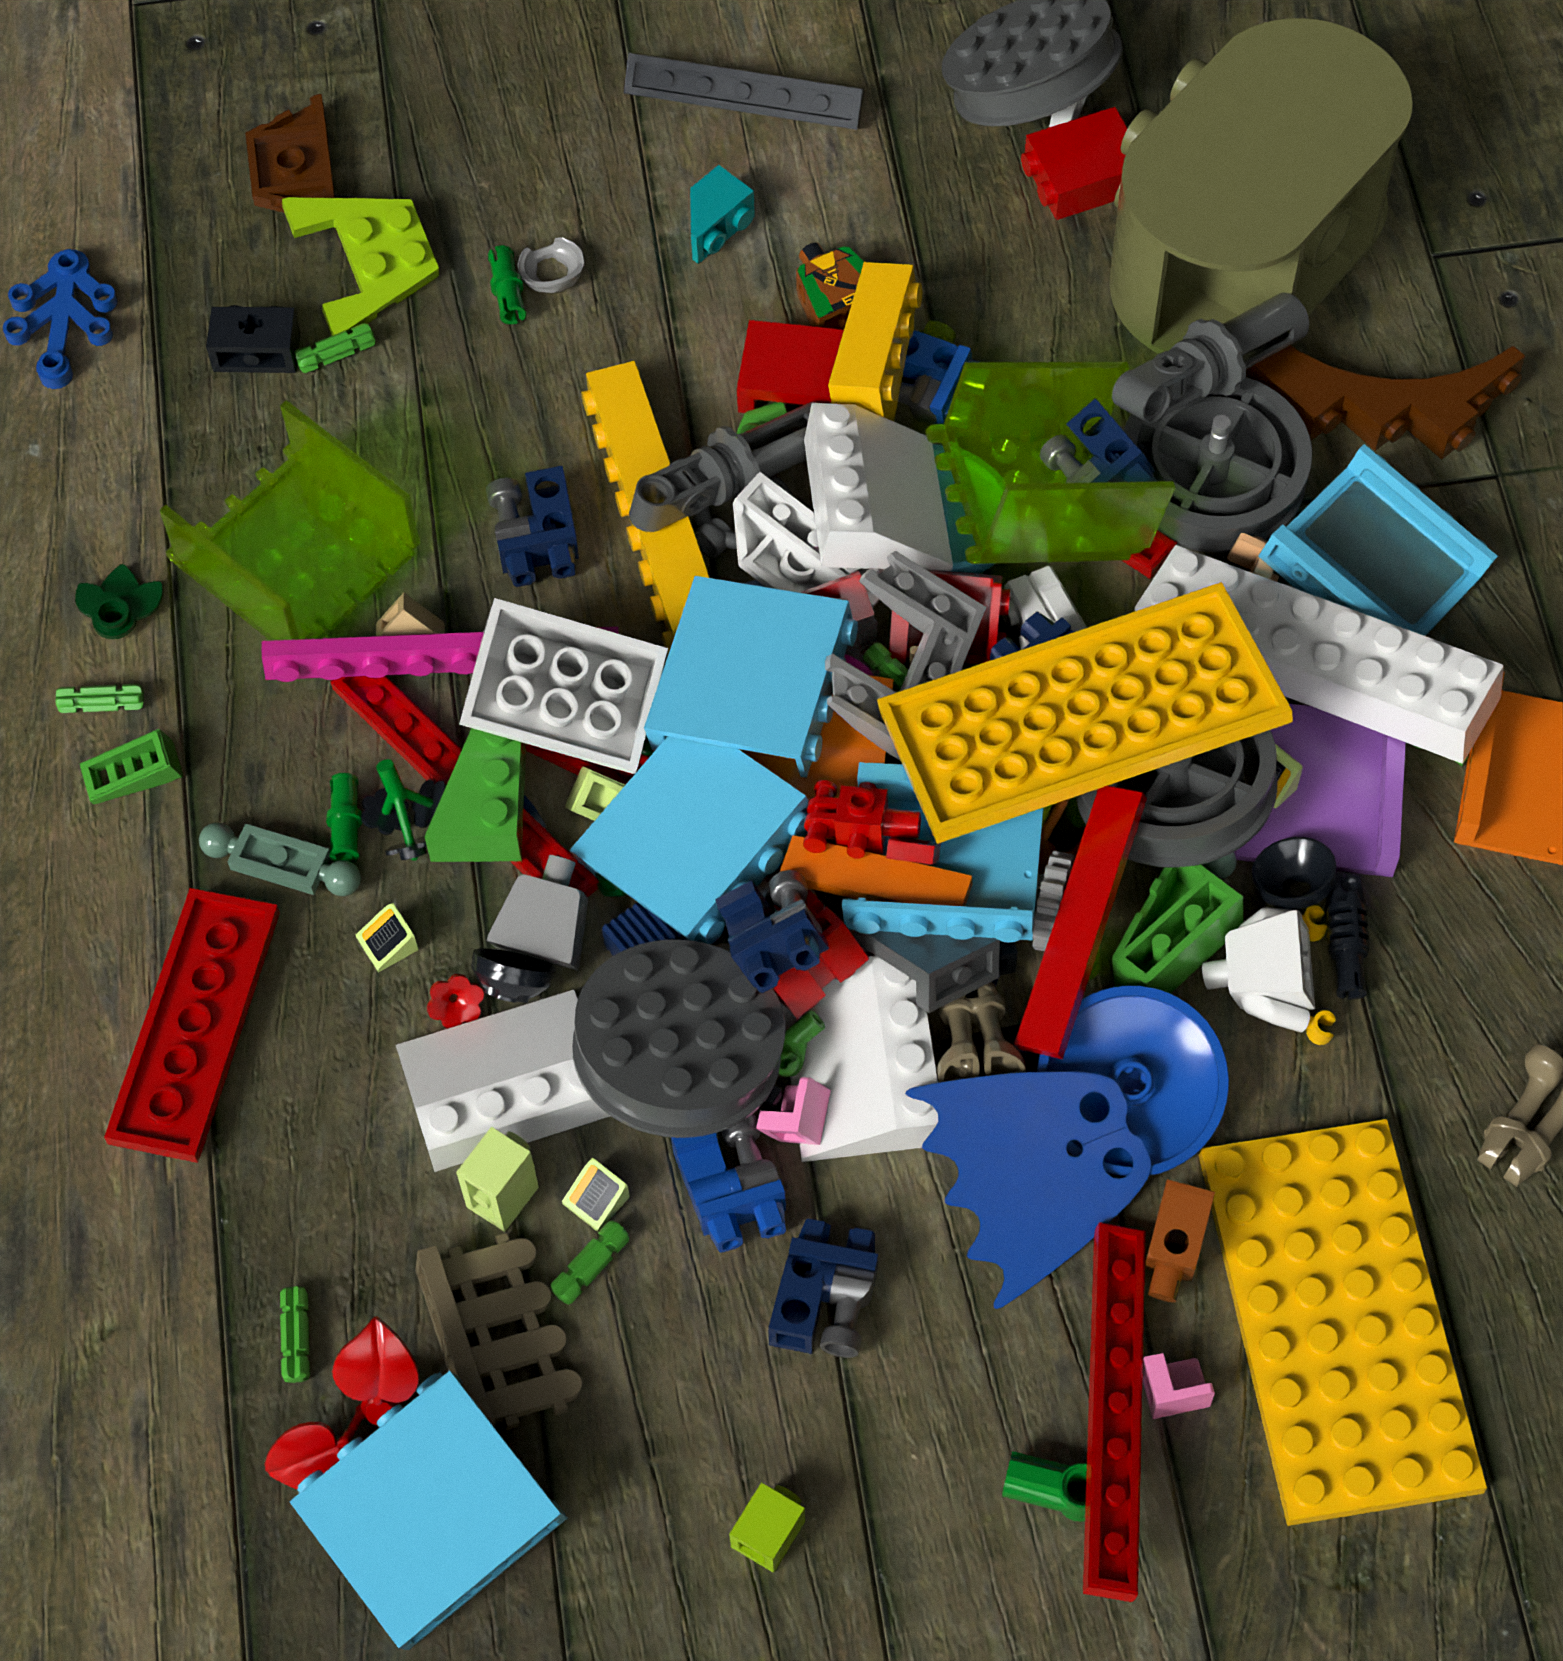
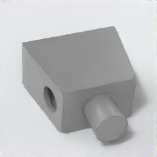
M549 855L542 879L520 874L488 934L487 941L495 948L519 953L578 971L588 897L581 890L568 887L575 862L559 856Z

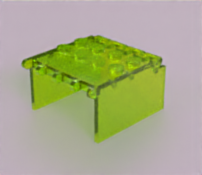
M1127 362L964 363L944 424L931 425L925 430L929 442L942 443L945 452L938 454L934 461L938 470L952 472L955 484L949 485L945 489V494L949 502L962 503L966 516L958 518L955 525L958 533L972 534L975 545L970 546L965 551V556L969 563L1129 560L1131 554L1139 553L1144 548H1150L1176 488L1173 481L1066 483L1067 478L1061 470L1053 471L1049 469L1040 459V451L1044 444L1057 435H1066L1076 447L1075 458L1083 465L1093 457L1066 423L1095 398L1111 415L1115 406L1112 400V391L1118 378L1129 370ZM1102 417L1089 419L1084 425L1083 433L1088 431Z
M286 400L280 407L290 441L283 448V452L288 460L273 473H270L263 467L260 468L255 475L261 484L243 500L238 499L233 494L228 496L224 501L230 511L211 528L202 521L193 527L167 505L163 506L159 511L171 543V547L165 553L175 565L268 640L323 639L326 637V633L319 625L322 624L331 631L336 628L357 608L351 596L363 603L388 580L386 574L381 569L383 568L388 573L394 575L415 556L412 548L415 549L420 544L410 495Z

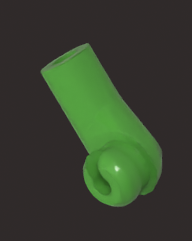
M774 402L745 412L736 433H744L787 413L782 402Z
M809 1010L785 1030V1040L778 1075L783 1077L797 1075L804 1065L808 1042L825 1029L824 1022L814 1011Z

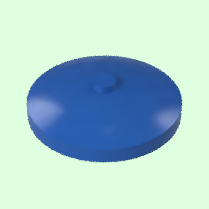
M1113 987L1093 993L1082 999L1063 1059L1040 1054L1037 1072H1085L1113 1079L1121 1088L1128 1105V1112L1126 1114L1127 1127L1133 1135L1143 1141L1150 1157L1151 1172L1149 1176L1176 1168L1203 1148L1218 1127L1227 1103L1229 1087L1227 1062L1214 1030L1203 1016L1188 1003L1170 993L1150 987ZM1091 1092L1083 1096L1079 1108L1086 1120L1097 1123L1107 1117L1110 1106L1109 1101L1104 1095L1098 1092ZM1071 1140L1067 1143L1066 1151L1073 1157H1078L1083 1151V1146L1080 1141ZM1113 1148L1104 1156L1103 1166L1109 1175L1126 1177L1133 1168V1159L1125 1149Z

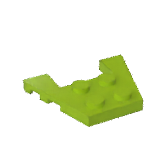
M297 197L282 199V208L294 238L333 227L336 228L361 293L322 304V312L332 336L345 330L349 333L352 331V327L362 323L368 324L377 318V313L394 302L398 304L439 276V267L412 199Z

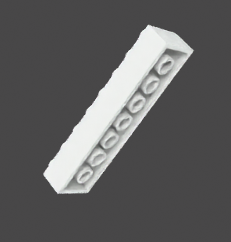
M1178 545L1174 546L1135 606V611L1222 582L1284 696L1461 764L1464 763L1501 698L1503 664Z

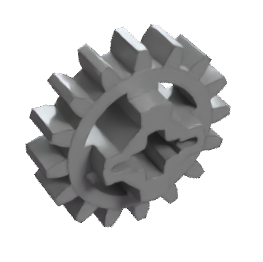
M1053 851L1050 854L1048 865L1045 867V874L1038 873L1035 927L1032 944L1035 950L1045 951L1076 858L1073 854Z

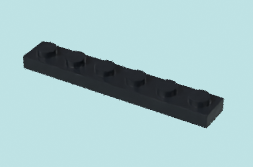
M633 52L628 53L624 85L625 94L855 130L859 129L865 88Z

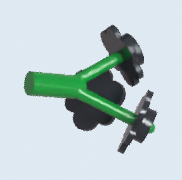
M384 759L377 764L376 769L385 788L379 789L375 796L369 795L363 799L362 806L365 810L362 812L361 820L365 826L378 828L379 832L384 835L392 834L394 829L402 830L405 842L389 847V849L385 850L386 856L399 853L401 860L411 859L416 861L419 856L427 853L425 847L427 845L423 837L414 839L410 826L411 817L407 813L409 804L406 799L413 801L412 809L416 812L414 824L419 828H426L431 823L447 783L441 780L438 782L427 780L421 785L419 793L404 787L394 762L391 759Z

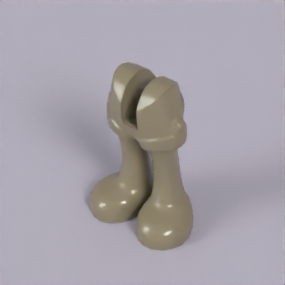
M993 981L976 989L974 998H967L964 995L938 1008L941 1020L947 1026H950L952 1033V1045L942 1056L937 1066L936 1073L939 1083L979 1077V1058L973 1042L972 1024H976L981 1029L984 1044L983 1062L986 1076L1026 1073L1023 1056L1003 1037L1000 1021L1006 1012L1004 997L998 993Z
M1534 1045L1525 1056V1068L1528 1074L1527 1086L1518 1102L1506 1117H1495L1488 1124V1127L1484 1130L1485 1141L1477 1159L1491 1170L1509 1151L1507 1148L1511 1143L1520 1147L1522 1150L1518 1155L1514 1156L1510 1167L1503 1177L1516 1187L1527 1180L1533 1173L1544 1170L1552 1157L1549 1146L1563 1127L1562 1088L1558 1099L1534 1130L1527 1129L1529 1122L1543 1101L1563 1079V1058L1554 1050L1543 1045Z

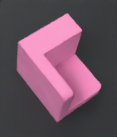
M801 1077L799 1085H787L785 1087L780 1112L760 1110L756 1129L778 1142L820 1145L831 1090L810 1077Z
M1163 1353L1144 1357L1143 1386L1152 1419L1211 1406L1215 1394L1212 1383L1205 1384L1198 1359L1192 1358L1166 1364Z

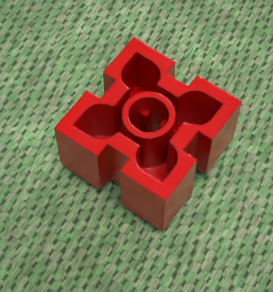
M809 889L804 903L823 928V933L821 934L827 939L829 949L820 953V962L816 966L806 971L796 970L793 967L780 974L777 986L773 987L780 1002L797 1019L809 1009L815 1007L826 996L822 989L833 979L838 980L840 983L843 982L869 960V957L846 925L828 907H824L821 901ZM776 905L773 906L777 912L782 909Z

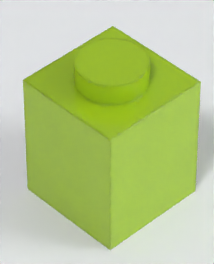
M761 1482L729 1533L731 1548L774 1573L805 1523V1508L800 1505L801 1499L783 1486L776 1485L772 1489Z

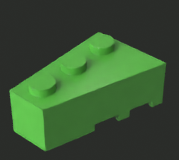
M471 728L425 834L431 862L522 861L526 743Z
M1201 864L1188 867H1164L1159 878H1155L1149 889L1150 895L1140 913L1137 912L1112 956L1114 987L1144 986L1171 994L1225 944V936L1229 931L1238 929L1244 922L1243 896Z

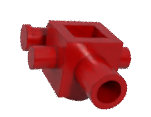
M820 780L815 783V797L808 802V815L805 817L804 828L808 834L804 838L803 846L807 851L812 853L824 852L827 846L826 837L836 838V845L847 847L848 856L860 859L865 856V852L882 855L886 836L919 839L921 811L889 809L887 789H877L870 782H863L859 787L841 785L839 798H834L837 794L836 784L828 780Z

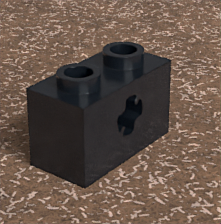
M212 306L206 349L213 372L296 373L297 363L294 352L299 349L301 332L295 308L282 306Z

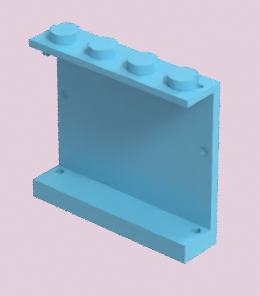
M695 576L644 726L651 749L655 751L668 736L792 758L796 760L800 777L807 778L811 763L817 762L821 755L823 740L820 733L824 722L829 723L831 721L834 711L827 705V698L833 694L832 672L825 670L826 657L834 654L846 662L844 655L847 645L853 646L857 637L858 621L852 618L849 601Z
M667 736L573 845L570 852L594 876L596 872L682 934L686 940L713 944L723 933L726 924L724 917L718 911L715 899L751 880L758 887L768 874H772L779 868L788 850L792 836L804 837L808 833L804 828L805 817L808 815L807 807L809 800L806 795L739 749Z
M859 762L858 787L863 782H870L877 789H887L889 809L921 811L919 839L936 841L903 765ZM1044 808L942 842L939 861L933 865L923 864L972 875L973 884L966 906L866 901L865 898H858L856 900L847 897V900H842L844 924L849 930H856L863 934H873L878 931L899 932L910 937L933 934L948 935L959 940L983 937L996 938L1008 943L1019 940H1033ZM886 836L883 856L887 854L888 840L893 837Z
M450 1370L444 1375L439 1372L427 1378L416 1390L419 1394L418 1397L404 1408L399 1404L383 1414L376 1423L379 1429L365 1440L358 1437L345 1445L337 1454L340 1461L325 1473L322 1470H317L306 1477L298 1485L297 1490L299 1494L289 1501L397 1647L404 1650H410L568 1518L559 1505L548 1497L461 1385L463 1382L459 1376Z

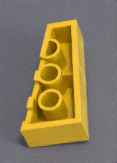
M863 263L828 384L832 404H854L894 422L909 339L912 338L914 331L915 308H920L922 302V284L915 280L913 265Z

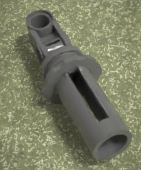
M1284 292L1275 295L1223 324L1214 319L1209 321L1202 318L1196 320L1188 326V331L1183 336V340L1176 343L1169 351L1162 352L1154 359L1137 368L1124 372L1114 385L1112 400L1115 405L1152 424L1170 412L1185 407L1196 398H1203L1209 394L1215 396L1218 394L1232 395L1240 389V383L1246 377V369L1298 342L1307 335L1309 330L1307 311L1298 298Z
M809 402L741 434L735 433L728 426L716 428V431L710 433L708 437V446H702L694 450L690 457L676 460L668 467L639 479L629 510L631 523L636 528L645 532L659 531L663 527L684 517L693 516L710 505L720 506L731 498L735 499L759 472L770 478L806 461L805 432L811 404L818 402Z

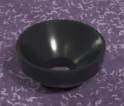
M1291 837L1274 842L1261 851L1253 863L1252 877L1258 894L1268 904L1282 909L1302 910L1319 903L1333 890L1336 884L1337 866L1332 851L1322 842L1306 837ZM1296 882H1304L1311 886L1308 892L1299 896L1289 895L1285 892L1288 886Z
M478 948L474 949L471 968L478 981L484 987V993L508 1002L528 1003L530 998L541 994L551 987L556 973L554 966L542 960L515 952Z

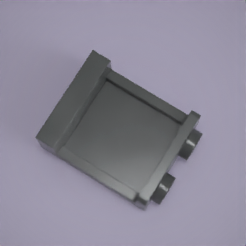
M854 930V938L868 957L878 956L916 981V1005L928 1013L999 978L1000 940L996 938L972 937L966 940H959L948 935L925 934L920 937H910L899 932L878 931L873 934H863Z

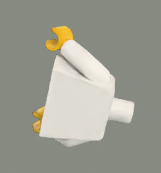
M1313 905L1308 907L1304 915H1302L1299 910L1261 908L1243 922L1238 929L1229 931L1226 934V959L1204 962L1202 964V974L1206 988L1210 990L1228 987L1232 998L1240 1009H1244L1246 1013L1271 1024L1300 1033L1306 1029L1309 1040L1317 1045L1329 1043L1334 1034L1322 1031L1318 1023L1332 1026L1336 1021L1334 1014L1328 1010H1323L1313 1017L1310 1016L1308 1011L1315 1009L1310 941H1319L1328 929V926L1325 924H1315L1321 921L1324 915L1323 909L1320 906Z

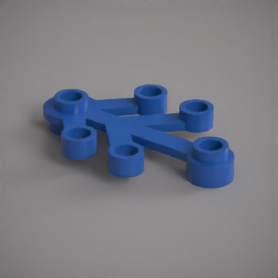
M74 249L62 250L56 253L48 263V272L30 285L24 283L16 284L8 292L13 309L18 312H26L35 306L37 299L57 287L56 295L24 319L21 317H11L3 324V332L8 343L22 345L30 339L31 334L51 321L47 352L40 356L36 365L41 383L50 389L63 388L73 378V370L68 358L65 356L70 319L87 334L88 340L93 345H106L113 337V332L107 319L94 317L73 298L74 290L78 287L91 298L94 308L99 312H109L118 303L114 288L109 284H99L88 274L90 270L88 258L81 251ZM20 296H27L25 299L17 300ZM103 296H109V297H108L107 299H105V300H98L99 298H101V297H103ZM16 329H22V330H21L20 332H18V333H11L12 331H14V330H16ZM104 329L102 333L94 334L96 330Z

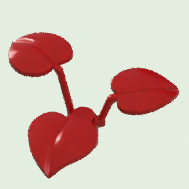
M375 1316L357 1336L344 1345L334 1360L332 1373L335 1384L346 1396L362 1401L360 1405L356 1406L355 1415L344 1434L336 1439L330 1426L323 1422H305L291 1427L274 1442L267 1453L265 1471L273 1479L298 1489V1485L315 1471L322 1470L325 1473L340 1461L337 1457L338 1452L351 1441L364 1418H367L370 1423L377 1425V1421L383 1414L396 1405L400 1404L402 1406V1402L409 1399L416 1391L419 1372L414 1357L399 1335L378 1316Z

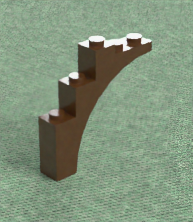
M1290 345L1246 369V377L1270 387L1284 397L1301 416L1309 433L1310 441L1322 432L1324 434L1330 433L1341 421L1376 451L1388 441L1391 443L1396 442L1408 430L1442 460L1455 449L1458 452L1465 449L1475 437L1474 426L1477 418L1490 407L1492 401L1501 393L1507 395L1518 386L1522 379L1520 372L1525 355L1516 347L1511 346L1489 361L1458 373L1425 379H1387L1359 375L1329 366Z

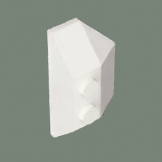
M761 472L734 499L733 511L738 566L765 587L800 593L857 571L862 576L870 570L863 568L821 567L814 512ZM873 569V570L876 572L877 575H879V574H880L881 572H883L885 569ZM866 588L873 608L880 599Z

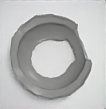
M558 237L554 239L553 244L535 251L526 247L520 254L517 266L522 280L531 289L541 293L553 294L562 292L576 283L581 275L585 260L583 251L574 242ZM555 258L567 267V276L553 281L542 282L536 275L537 263L544 259Z

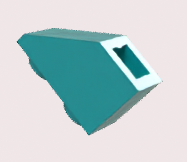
M717 165L690 188L693 261L699 264L710 254L717 253L723 247L725 241L737 231L746 229L755 217L754 190L720 165Z

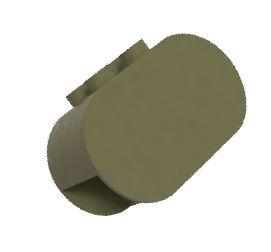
M1287 18L1261 23L1238 33L1208 63L1199 58L1189 61L1178 75L1170 94L1171 102L1159 114L1150 109L1141 111L1131 122L1123 137L1121 153L1126 156L1122 168L1121 184L1114 200V205L1118 210L1109 278L1110 296L1118 317L1128 331L1142 344L1158 354L1169 351L1176 343L1182 341L1183 336L1188 331V326L1192 322L1202 318L1206 321L1214 319L1223 324L1279 293H1290L1298 298L1309 316L1373 246L1384 229L1388 213L1386 193L1399 140L1405 134L1412 114L1413 101L1409 83L1394 59L1366 36L1350 28L1328 21Z

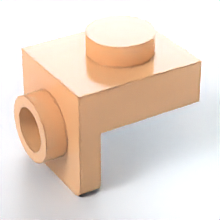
M1241 533L1232 546L1227 559L1249 569L1251 573L1276 582L1279 579V575L1273 573V569L1258 557L1267 541L1257 536Z

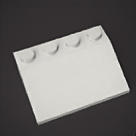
M812 403L804 444L821 567L886 569L890 566L887 556L897 551L926 570L952 571L953 561L932 439L854 404Z
M494 598L459 725L635 774L646 736L644 726L661 678L668 648Z
M870 956L869 960L859 967L851 977L841 983L833 979L822 989L826 996L815 1007L809 1009L818 1014L825 1024V1029L808 1042L804 1065L797 1075L790 1077L791 1085H799L801 1077H810L830 1089L831 1092L820 1145L799 1143L802 1162L922 1148L923 1142L938 1123V1113L932 1105L910 1098L905 1094L910 1088L938 1083L927 1012L916 1005V981L878 956ZM781 1003L785 1019V1030H787L801 1017L797 1019Z
M574 990L396 1045L434 1172L464 1163L491 1127L504 1135L508 1131L513 1132L528 1143L610 1117L585 1091L575 1070L572 1043L575 1030V1009L578 998Z

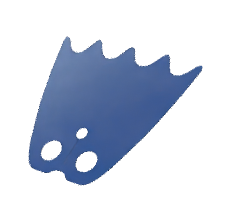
M1085 1072L1009 1073L929 1084L910 1088L905 1093L910 1098L932 1105L938 1113V1123L923 1142L922 1149L927 1152L947 1156L958 1167L957 1181L946 1195L944 1201L950 1206L967 1208L973 1211L979 1218L980 1230L967 1252V1257L971 1260L996 1263L1002 1268L1004 1282L994 1301L995 1309L1004 1307L1026 1292L1094 1238L1095 1228L1098 1223L1108 1224L1137 1195L1151 1172L1150 1157L1143 1141L1133 1135L1127 1127L1126 1114L1128 1112V1105L1121 1088L1113 1079L1103 1075ZM1088 1093H1101L1109 1101V1114L1101 1122H1089L1080 1112V1101ZM1071 1140L1080 1141L1083 1146V1151L1078 1157H1072L1066 1151L1067 1143ZM1113 1148L1125 1149L1132 1156L1133 1168L1130 1174L1124 1178H1113L1104 1169V1156Z

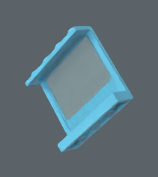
M1363 444L1348 467L1287 527L1282 524L1271 535L1258 557L1295 589L1426 636L1482 578L1498 556L1482 540L1473 536L1454 520L1450 513L1441 509L1423 494L1414 483L1409 482L1391 467L1382 456L1376 454Z

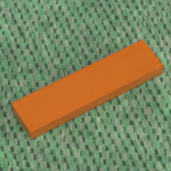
M795 835L791 838L780 872L794 870L801 873L809 889L856 900L858 898H865L866 901L966 906L973 884L972 875L909 861L887 859L886 856L865 852L863 858L855 859L848 856L847 847L827 843L824 852L812 853L804 848V837Z

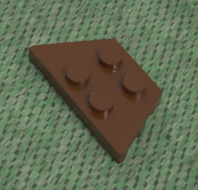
M322 94L310 97L311 105L294 114L288 109L275 116L271 122L261 124L245 133L251 190L255 206L284 213L282 199L287 197L335 198Z

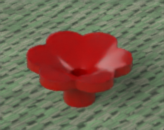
M454 974L447 981H437L431 986L430 995L432 999L427 1004V1013L430 1018L441 1020L445 1028L448 1029L461 1025L463 1022L474 1021L480 1016L479 1003L484 998L483 989L476 983H470L464 974Z

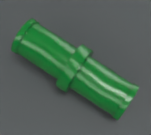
M499 245L495 247L498 260H496L494 250L491 249L488 252V261L490 262L493 276L490 281V287L493 295L497 297L501 321L505 324L513 325L519 323L516 310H518L521 321L526 317V309L524 308L521 295L523 280L516 271L512 248Z
M338 773L330 779L331 808L327 811L326 823L331 828L330 859L333 862L346 860L354 863L359 858L358 828L362 825V812L358 809L359 779L351 773Z

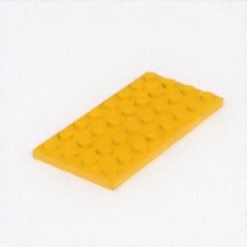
M1222 582L877 699L881 716L937 844L1293 722L1292 709Z
M1387 1119L1201 1148L1199 1160L1206 1189L1215 1192L1211 1210L1287 1526L1484 1494L1487 1489Z

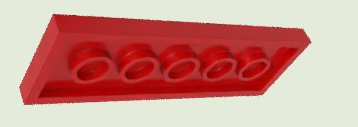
M189 888L104 1135L108 1145L195 1163L199 1162L280 915L278 905Z

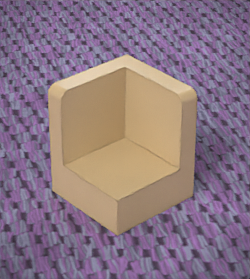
M404 592L376 623V636L445 634L444 622Z

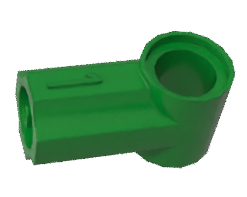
M1012 1451L1002 1497L1060 1511L1068 1519L1084 1522L1086 1502H1079L1073 1499L1067 1489L1075 1484L1086 1485L1087 1464L1078 1463L1069 1466Z

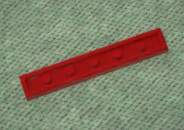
M1111 786L1099 788L1015 1040V1045L1020 1050L1059 1059L1064 1057L1147 801L1143 792Z

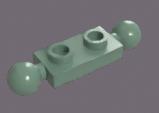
M220 822L208 824L199 835L200 848L207 856L223 858L231 854L227 861L230 870L311 895L315 894L320 881L325 882L327 889L332 894L342 897L353 894L361 882L360 871L352 862L339 860L328 865L330 861L329 848L246 823L239 837L235 836L233 830L228 825Z

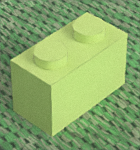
M491 1127L456 1173L466 1207L506 1232L539 1186L535 1165L533 1164L530 1152L531 1148L528 1143L513 1132L508 1131L504 1135Z

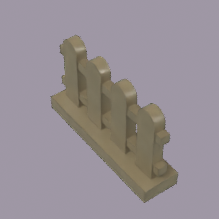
M504 1233L495 1236L496 1245L462 1254L460 1246L448 1249L449 1258L443 1260L440 1258L437 1246L418 1250L415 1271L448 1371L450 1370L459 1376L463 1382L461 1385L492 1425L495 1427L496 1424L504 1422L506 1430L519 1427L518 1417L548 1408L553 1409L555 1416L567 1413L568 1407L566 1403L574 1401L579 1396L582 1380L579 1374L573 1370L564 1369L556 1372L554 1370L551 1358L559 1356L564 1351L566 1334L556 1325L539 1326L536 1315L543 1313L549 1307L551 1291L542 1282L534 1281L525 1284L521 1271L529 1269L535 1261L536 1249L534 1244L523 1238L510 1241L508 1234ZM507 1276L511 1288L477 1297L473 1285ZM459 1289L463 1302L455 1303L452 1291ZM522 1319L526 1332L495 1341L491 1340L488 1328ZM474 1333L478 1346L470 1348L466 1335ZM537 1363L541 1376L507 1386L503 1372ZM489 1377L493 1390L485 1392L481 1379Z

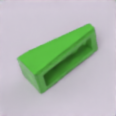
M160 729L80 763L89 800L94 805L160 786L183 777L175 745L172 739ZM154 755L158 756L159 762H155ZM141 759L144 768L138 770L136 760ZM119 765H124L126 776L121 778L119 773ZM105 769L110 781L107 785H103L100 771Z

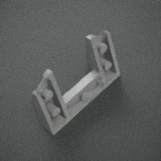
M897 551L887 556L890 566L879 575L872 568L861 576L859 582L892 611L923 633L900 691L961 671L986 610L985 606ZM831 654L827 656L825 670L832 672L833 696L827 698V705L855 730L882 750L900 760L877 699L896 692L836 655Z

